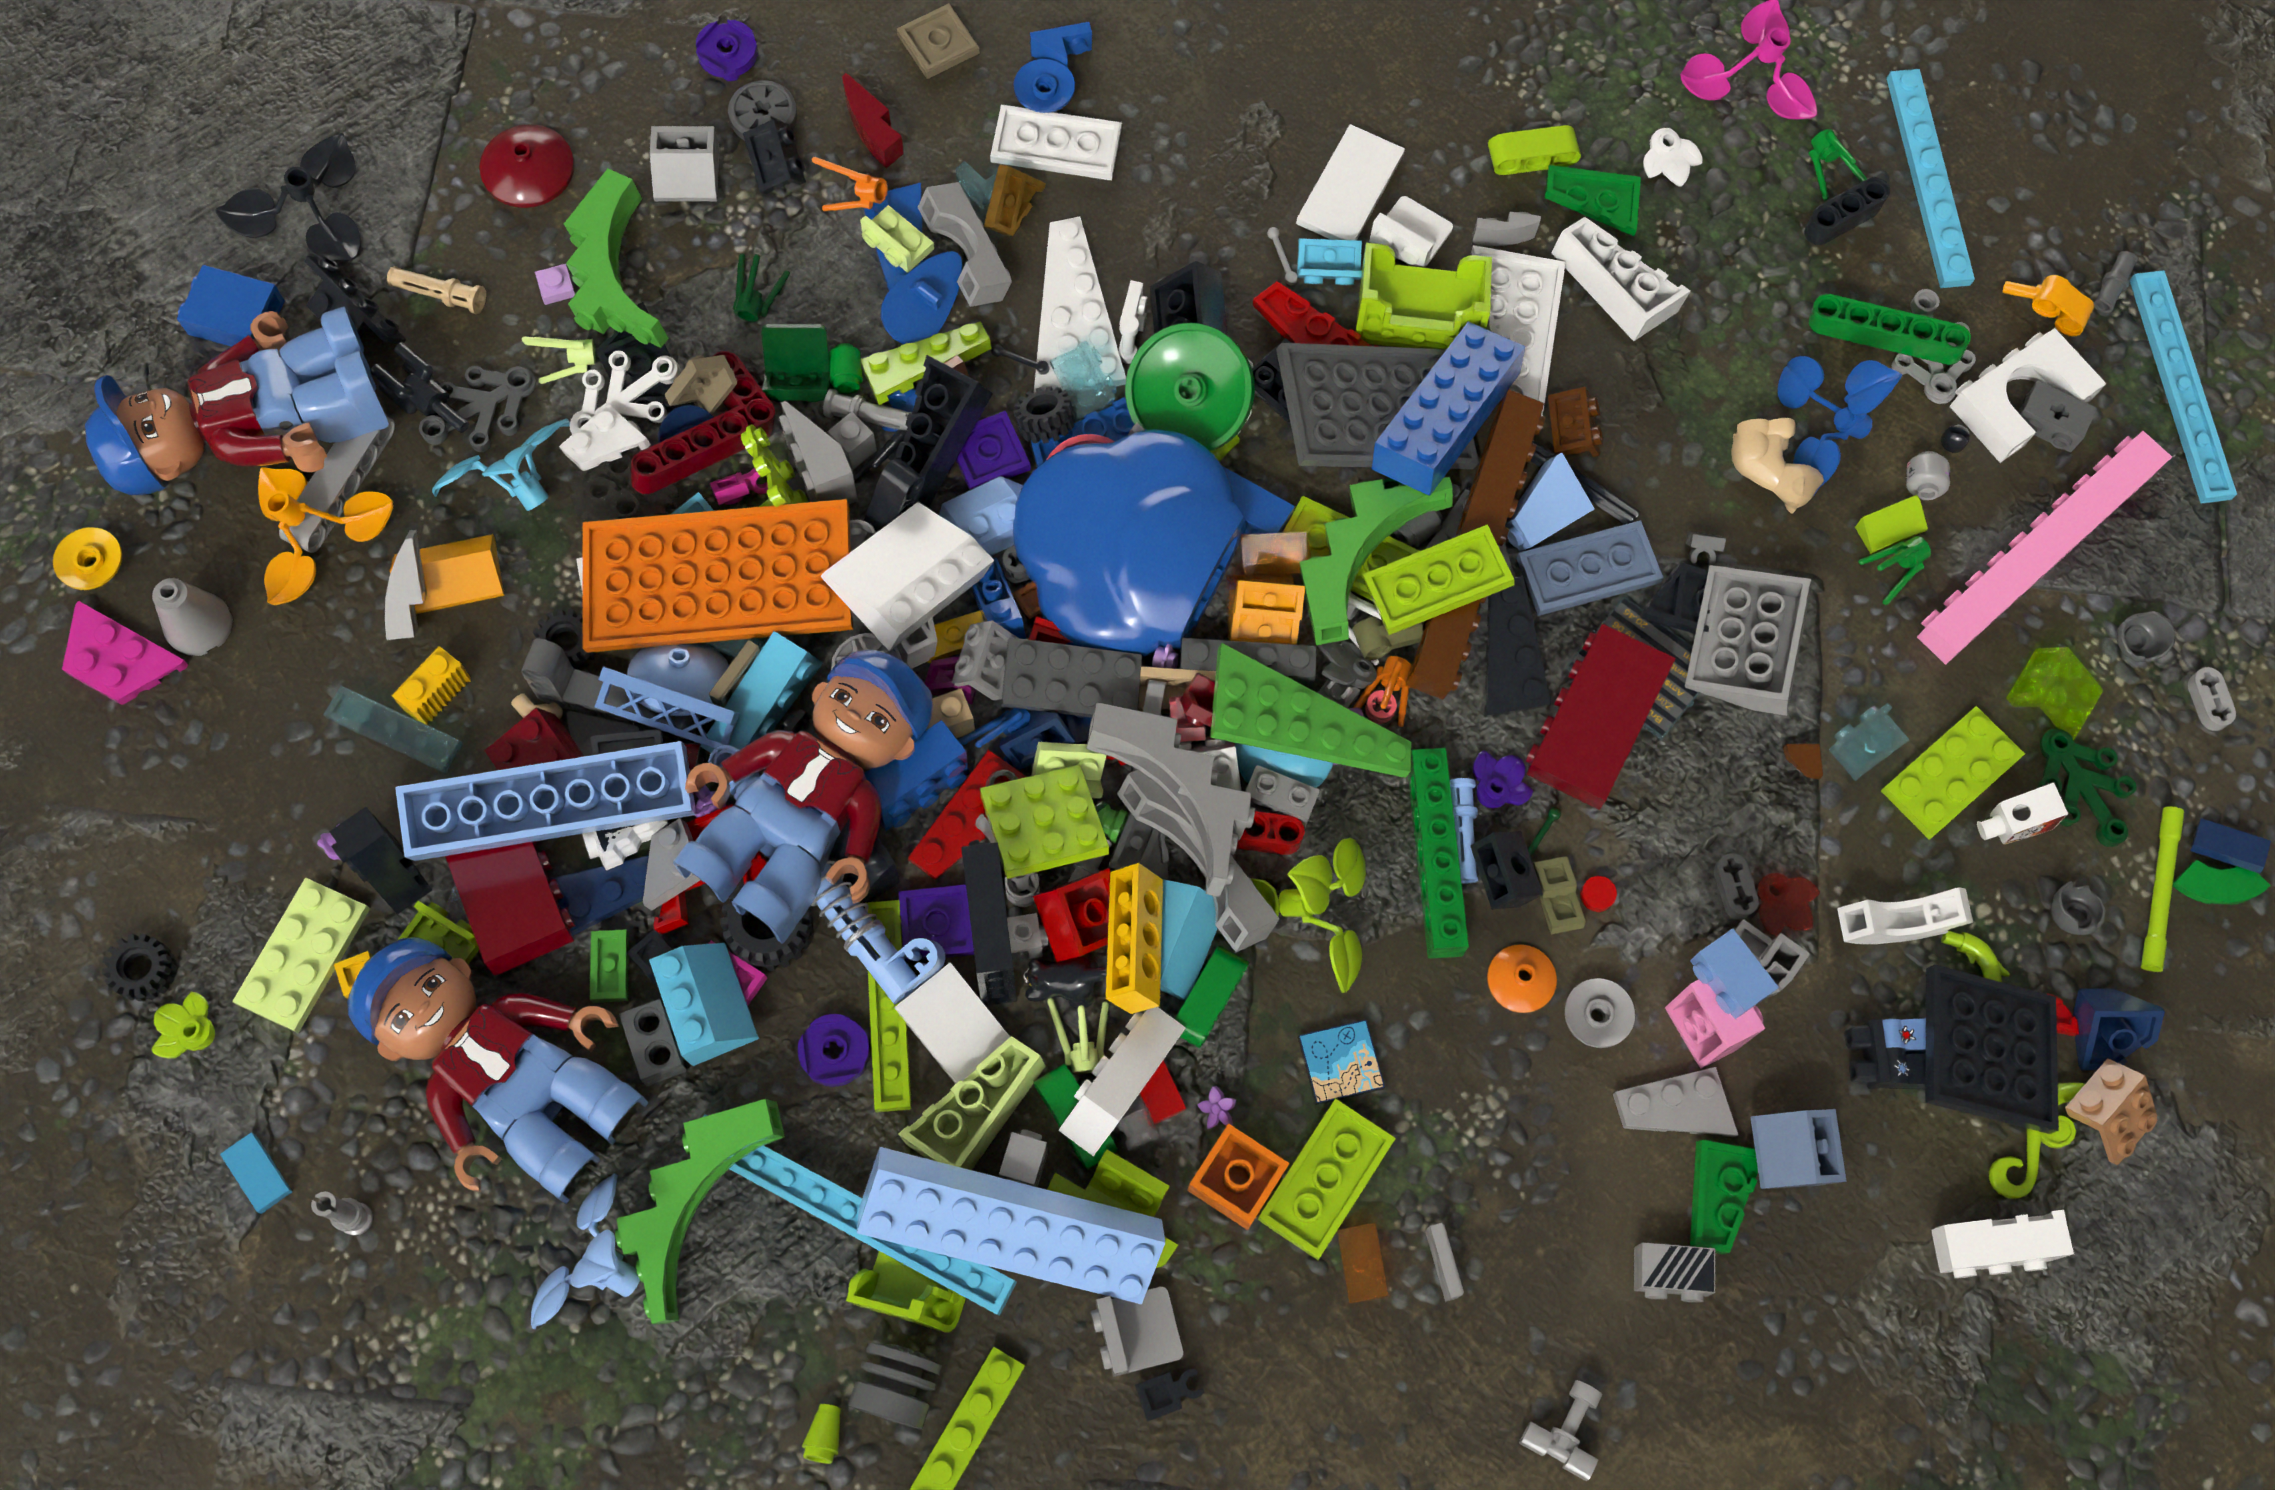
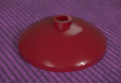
M533 124L518 125L502 131L487 144L480 158L479 170L485 188L495 199L509 206L531 208L554 200L567 188L574 173V158L566 140L554 130Z

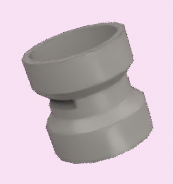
M1037 872L1010 879L1005 877L1008 900L1018 907L1032 905L1035 902L1033 896L1040 894Z

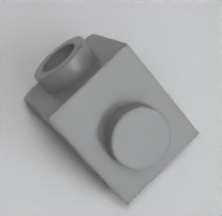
M1037 913L1008 917L1011 953L1028 951L1029 959L1043 957L1042 946L1048 945V938L1044 926L1038 923Z

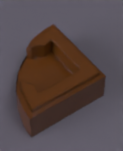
M1786 744L1783 747L1787 761L1792 763L1804 776L1812 779H1820L1823 776L1820 744Z

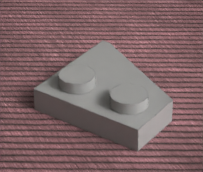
M681 818L651 836L643 896L644 906L651 911L701 880L692 873L687 878H684L673 864V861L688 842L694 841L688 824Z

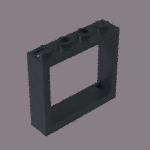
M974 840L969 843V846L961 848L981 1001L985 1006L1017 1002L998 842L979 843V840Z

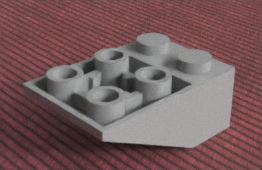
M781 402L784 415L779 416V420L783 428V435L789 450H792L794 463L799 476L803 478L805 483L804 487L809 501L819 502L847 499L849 504L857 502L858 498L853 474L841 444L788 402Z

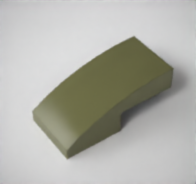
M1568 857L1534 862L1533 866L1543 893L1540 896L1550 933L1556 934L1584 928L1586 921L1576 895L1577 883Z

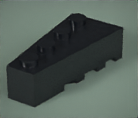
M926 355L923 365L926 367L922 382L918 381L915 391L917 395L912 414H908L905 424L908 428L904 441L899 444L895 458L902 459L925 478L918 501L929 507L993 393L974 379Z

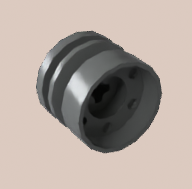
M868 1343L865 1352L880 1358V1362L877 1365L862 1361L861 1368L875 1375L873 1383L855 1382L848 1406L883 1419L923 1430L930 1405L916 1397L918 1389L935 1391L936 1384L921 1377L923 1372L940 1376L942 1365L933 1362L923 1353L899 1345Z

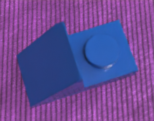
M1089 22L1030 32L1031 56L1036 59L1055 60L1068 68L1067 55H1077L1092 50V30Z

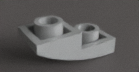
M1510 212L1507 222L1499 221L1495 218H1477L1471 245L1506 246L1535 238L1541 216L1531 215L1528 212Z

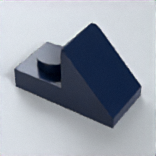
M1034 710L1030 713L1029 725L1000 740V748L1015 768L1020 771L1034 763L1038 742L1073 744L1076 738L1058 714Z

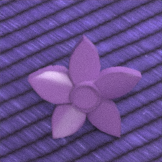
M1213 1086L1209 1093V1100L1197 1104L1201 1111L1210 1113L1207 1120V1129L1215 1127L1219 1121L1226 1126L1228 1123L1233 1126L1232 1117L1228 1110H1232L1235 1107L1236 1099L1224 1098L1223 1092L1217 1086Z

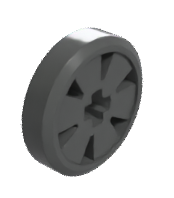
M760 80L750 82L739 88L729 102L728 114L734 132L743 140L744 132L772 119L789 124L792 129H794L797 122V108L794 97L788 89L773 81ZM763 110L765 113L768 112V114L763 116L758 111Z

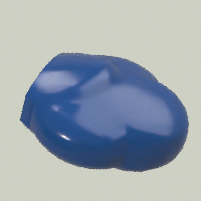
M1152 429L1135 432L1113 443H1086L1068 447L1046 460L1032 472L1021 488L1015 503L1013 541L1020 564L1025 567L1026 574L1037 587V598L1042 617L1052 621L1061 630L1058 632L1071 641L1066 643V645L1140 654L1143 658L1155 653L1156 649L1160 646L1166 647L1167 644H1171L1173 650H1181L1182 638H1190L1232 561L1246 526L1244 516L1235 504L1233 489L1228 475L1217 458L1205 446L1187 435L1175 431Z

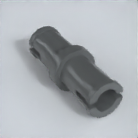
M2128 251L2120 252L2111 271L2105 274L2102 280L2103 287L2094 301V307L2104 313L2113 311L2121 292L2127 289L2129 285L2128 278L2137 264L2138 257L2134 253Z

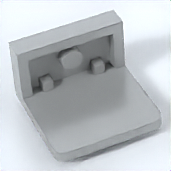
M1165 1287L1147 1290L1142 1304L1118 1298L1111 1299V1296L1096 1299L1097 1309L1091 1310V1316L1095 1332H1103L1106 1346L1099 1347L1104 1369L1111 1368L1113 1377L1170 1363L1182 1358L1183 1348L1169 1293Z

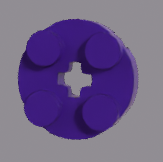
M727 20L728 23L719 25L717 21L710 23L700 31L696 38V54L699 64L706 72L713 76L724 78L726 81H735L756 62L758 47L754 34L747 25L736 20ZM730 45L733 46L730 52L724 53L721 50L722 46L725 48Z
M828 1014L815 1019L810 1024V1027L806 1029L804 1035L802 1034L798 1043V1058L803 1070L814 1082L829 1087L843 1086L860 1077L864 1073L870 1057V1045L865 1031L855 1021L841 1014ZM833 1041L837 1042L838 1047H844V1052L840 1053L837 1059H832L830 1055H824V1050L829 1049L830 1042Z

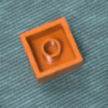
M1228 1123L1190 1182L1187 1191L1246 1230H1249L1290 1163Z

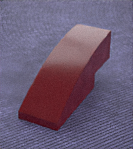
M845 73L842 76L847 108L853 125L871 154L887 169L904 154L902 136L891 127L889 109L850 75Z

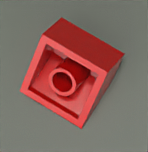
M1109 868L1033 896L1056 962L1080 957L1108 945Z

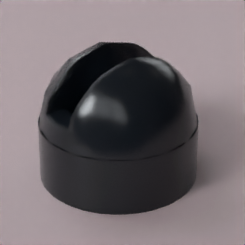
M1962 425L1950 426L1942 434L1941 444L1949 452H1961L1969 442L1970 433Z

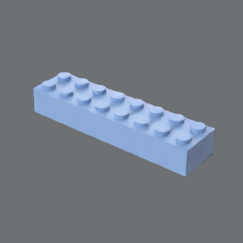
M682 741L395 787L404 856L417 861L696 815L693 793H687L685 790V783L690 773L686 746Z
M879 1147L858 1211V1234L1138 1304L1143 1303L1165 1245L1162 1219Z

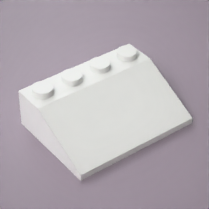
M917 502L822 573L821 578L890 651L982 579L994 560L971 535Z

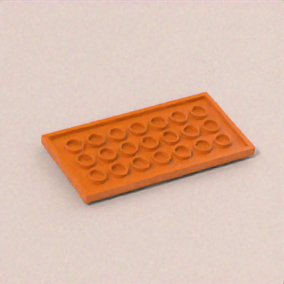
M847 499L785 504L778 507L763 506L583 522L584 651L589 653L663 645L770 637L773 631L781 636L853 630V611L821 578L822 573L851 552L850 516Z

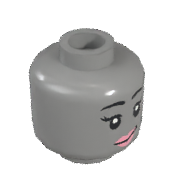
M1933 451L1921 452L1908 462L1906 468L1908 492L1913 496L1918 495L1922 500H1933L1944 495L1950 486V465L1948 460Z

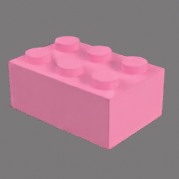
M1697 980L1686 987L1665 1009L1698 1066L1702 1069L1735 1052L1763 1031L1765 1027L1762 1024L1763 1016L1756 1005L1735 1020L1731 1013L1727 1014L1720 1008L1716 1001L1717 995L1710 986Z

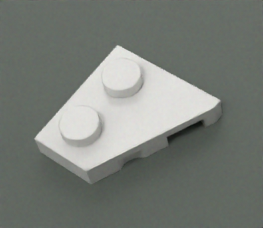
M607 404L559 447L581 470L586 471L599 466L602 462H611L622 458L621 452L637 446L644 450L651 444L642 433Z

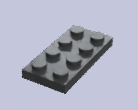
M1009 637L1007 640L1001 706L1084 717L1093 716L1097 702L1137 711L1142 655Z

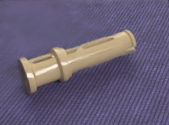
M396 266L391 267L387 274L389 286L441 299L448 307L457 305L468 308L474 314H479L484 308L486 290L483 286H468L461 284L455 278L444 281L400 269Z

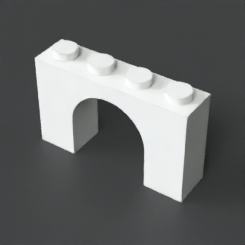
M2055 328L2045 335L2041 332L2037 333L2025 344L2026 348L2021 351L2018 348L2012 350L2002 359L2003 363L1998 367L1994 364L1990 365L1978 376L1979 380L1974 383L1968 380L1955 391L1957 397L1950 405V408L2000 463L2023 448L2036 433L2011 405L2006 392L2007 382L2016 379H2027L2034 382L2039 380L2086 403L2091 401L2106 385L2104 380Z

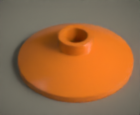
M1512 945L1501 950L1493 958L1488 968L1487 982L1492 996L1504 1008L1517 1013H1530L1541 1009L1551 1000L1556 990L1557 976L1552 962L1542 951L1528 945ZM1519 971H1527L1530 974V980H1521L1518 974Z

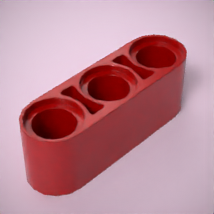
M1255 811L1252 825L1258 826L1263 832L1262 835L1253 837L1244 830L1241 839L1237 842L1236 848L1291 855L1297 852L1301 846L1305 833L1304 825L1298 818L1293 816ZM1283 830H1290L1295 833L1297 838L1293 841H1286L1281 838L1279 833Z

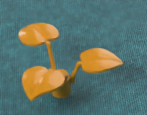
M261 467L258 485L261 510L267 518L280 521L278 527L284 531L294 548V554L291 552L280 553L268 564L264 577L267 602L272 605L291 602L303 595L314 581L316 562L309 556H301L302 549L289 529L290 526H297L303 522L305 512L339 524H345V533L350 539L364 542L373 539L383 530L393 510V500L386 494L379 492L358 493L345 502L343 507L345 517H338L297 501L308 484L306 477L299 471Z

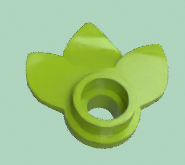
M190 992L182 1006L174 1003L165 1004L156 1010L154 1025L162 1034L151 1049L155 1055L167 1059L177 1058L187 1049L190 1051L202 1050L213 1042L215 1029L212 1022L207 1018L209 1005L205 997L198 993Z

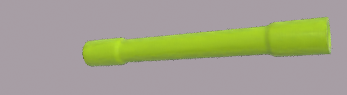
M2164 807L2162 809L2157 867L2148 932L2144 940L2141 968L2151 972H2161L2164 968L2167 945L2166 931L2178 843L2181 839L2184 810L2178 807Z

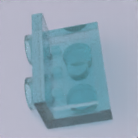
M1889 703L1880 709L1874 705L1859 717L1862 721L1859 725L1853 728L1851 724H1848L1834 736L1837 742L1829 751L1855 781L1909 741L1908 737L1887 715L1892 709Z

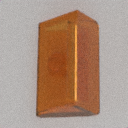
M1307 532L1241 534L1243 570L1246 575L1300 573L1299 561L1311 558Z
M1376 1223L1337 1230L1349 1304L1385 1299L1388 1296Z

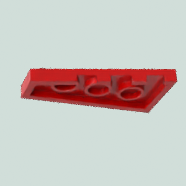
M1278 281L1253 299L1252 305L1284 339H1288L1291 343L1372 346L1361 339L1362 335L1353 329L1348 331L1336 323L1334 317L1326 312L1320 313L1310 306L1309 301Z
M988 750L910 854L908 861L933 879H938L963 858L961 847L969 846V843L974 840H979L980 843L987 838L975 824L981 814L988 820L980 795V788L986 787L988 777L1000 770L1011 771L1018 779L1025 778L1026 776ZM999 776L995 779L994 785L1010 780L1005 776Z

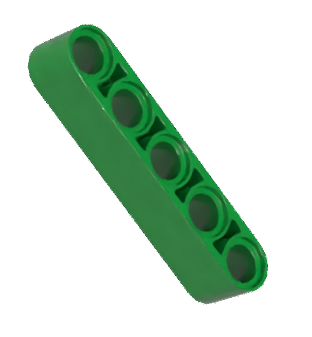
M1823 294L1816 298L1809 317L1810 328L1818 334L1947 365H1953L1961 361L1971 339L1969 330L1960 324L1833 294ZM1821 313H1827V314H1829L1830 316H1825V315H1822ZM1852 320H1858L1861 322V324L1855 323ZM1884 327L1890 328V329H1892L1893 331H1888V330L1884 329ZM1916 335H1921L1925 339L1918 338ZM1948 342H1949V343H1954V344H1956L1957 346H1951V345L1948 344Z

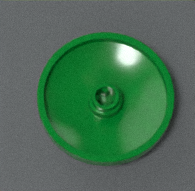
M1198 323L1172 325L1151 336L1135 354L1128 369L1125 385L1127 408L1134 424L1138 423L1145 430L1157 429L1182 433L1198 441L1210 452L1221 448L1239 433L1250 415L1255 392L1252 368L1241 347L1222 331Z

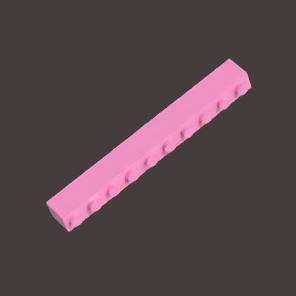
M2144 431L2134 439L2127 436L2114 449L2118 453L2111 458L2107 454L2093 468L2097 473L2092 477L2086 473L2073 485L2072 488L2076 492L2071 496L2064 493L2051 505L2055 511L2049 516L2043 512L2029 525L2033 530L2028 535L2022 531L2008 544L2012 549L2007 554L2001 550L1987 563L1990 569L1985 574L1980 570L1976 572L1965 583L1969 588L1963 594L1959 590L1955 591L1943 603L1947 608L1942 613L1934 610L1921 623L1925 629L1917 638L1946 665L2156 474L2172 456Z

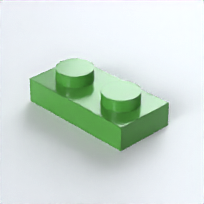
M626 929L591 931L590 1001L592 1003L628 1001L629 955L627 952L629 951V932Z

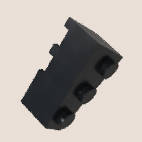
M367 807L329 831L336 841L331 847L343 863L346 862L350 869L357 873L364 883L368 881L397 915L433 891L413 861L404 856V849L396 837Z

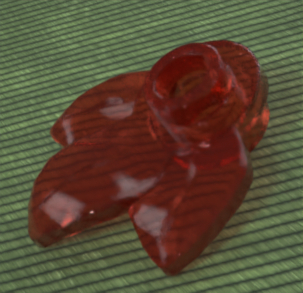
M1779 873L1767 874L1760 880L1758 894L1762 904L1759 909V916L1768 932L1777 936L1785 925L1799 931H1808L1813 928V916L1808 902L1814 900L1820 894V891L1811 881L1803 877L1788 879ZM1770 886L1778 888L1779 896H1774L1770 892Z

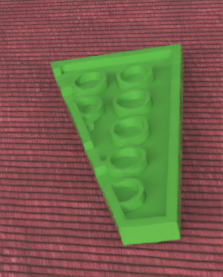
M1223 643L1220 644L1217 651L1210 738L1404 778L1411 772L1412 742Z

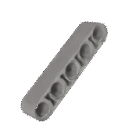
M387 417L389 425L384 429L366 433L346 441L335 442L324 459V468L314 473L297 501L340 517L343 513L345 502L354 496L391 439L395 430L394 420ZM305 512L303 522L297 526H290L289 529L301 549L314 553L321 547L336 522ZM280 529V539L290 543L284 531Z

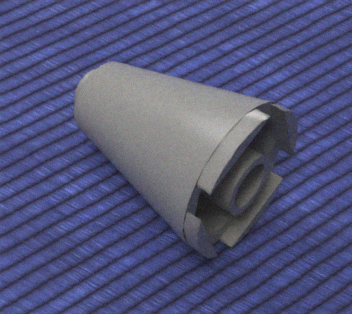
M176 578L162 580L155 586L152 599L167 642L176 651L191 656H202L215 646L219 648L225 643L231 633L233 618L228 606L220 597Z

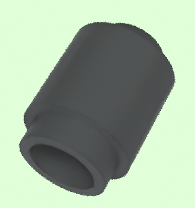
M1440 511L1424 513L1406 522L1405 525L1393 532L1394 536L1400 542L1411 547H1418L1442 529V514Z

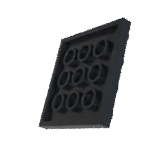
M1935 964L1926 968L1925 1103L2047 1134L2059 1131L2056 997Z

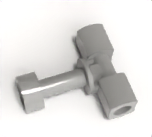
M1576 1380L1569 1393L1575 1400L1561 1429L1553 1427L1551 1432L1530 1422L1519 1444L1540 1456H1544L1546 1453L1564 1463L1563 1469L1588 1481L1597 1465L1598 1459L1579 1449L1580 1441L1574 1436L1588 1407L1596 1409L1603 1394L1592 1386Z

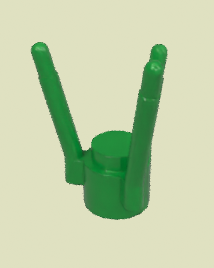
M1832 129L1821 131L1811 140V145L1814 149L1808 154L1814 163L1823 200H1828L1829 195L1820 162L1821 159L1825 160V162H1832L1840 156L1860 182L1867 180V177L1855 164V158L1840 143Z
M1914 536L1906 542L1900 541L1894 546L1873 553L1858 561L1860 565H1864L1895 553L1893 557L1879 564L1877 569L1882 571L1895 563H1898L1903 568H1910L1884 598V605H1888L1912 577L1924 569L1923 561L1930 557L1931 549L1922 537Z

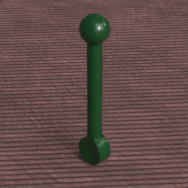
M1552 807L1549 809V817L1529 846L1528 852L1531 861L1532 854L1554 820H1558L1561 817L1559 808Z

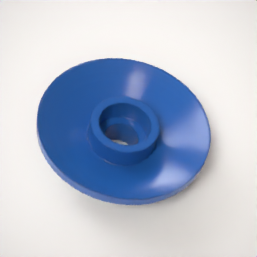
M1037 59L1028 62L1020 68L1014 79V92L1019 102L1026 108L1039 113H1050L1065 107L1072 99L1075 91V81L1071 71L1062 63L1051 59Z

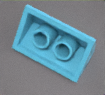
M1163 879L1160 991L1186 1001L1196 983L1217 931L1215 925V905L1213 896L1206 894V891L1200 887Z

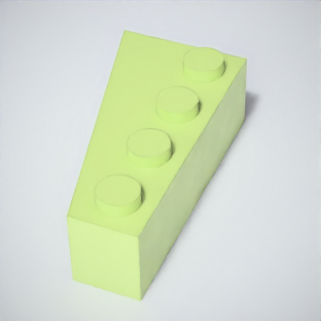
M1011 1036L978 1064L974 1072L963 1081L957 1082L945 1097L935 1105L932 1104L922 1113L923 1116L910 1127H905L898 1135L906 1145L926 1159L972 1170L1029 1091L1033 1082L1036 1081L1046 1067L1041 1056Z

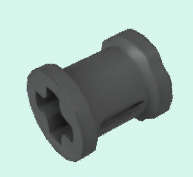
M1015 546L1009 547L1003 555L1006 580L1014 585L1025 584L1030 580L1026 574L1027 571L1017 558Z

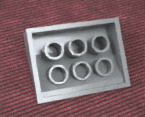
M1710 565L1685 688L1750 710L1787 716L1810 597L1811 579ZM1705 625L1709 626V632L1703 631Z

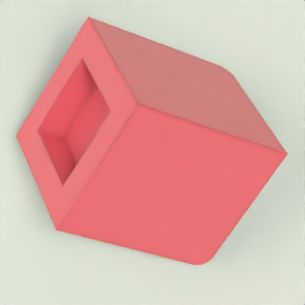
M1182 696L1169 697L1170 718L1177 719L1176 733L1181 734L1180 742L1206 740L1205 724L1203 727H1199L1185 717L1186 714L1180 701Z

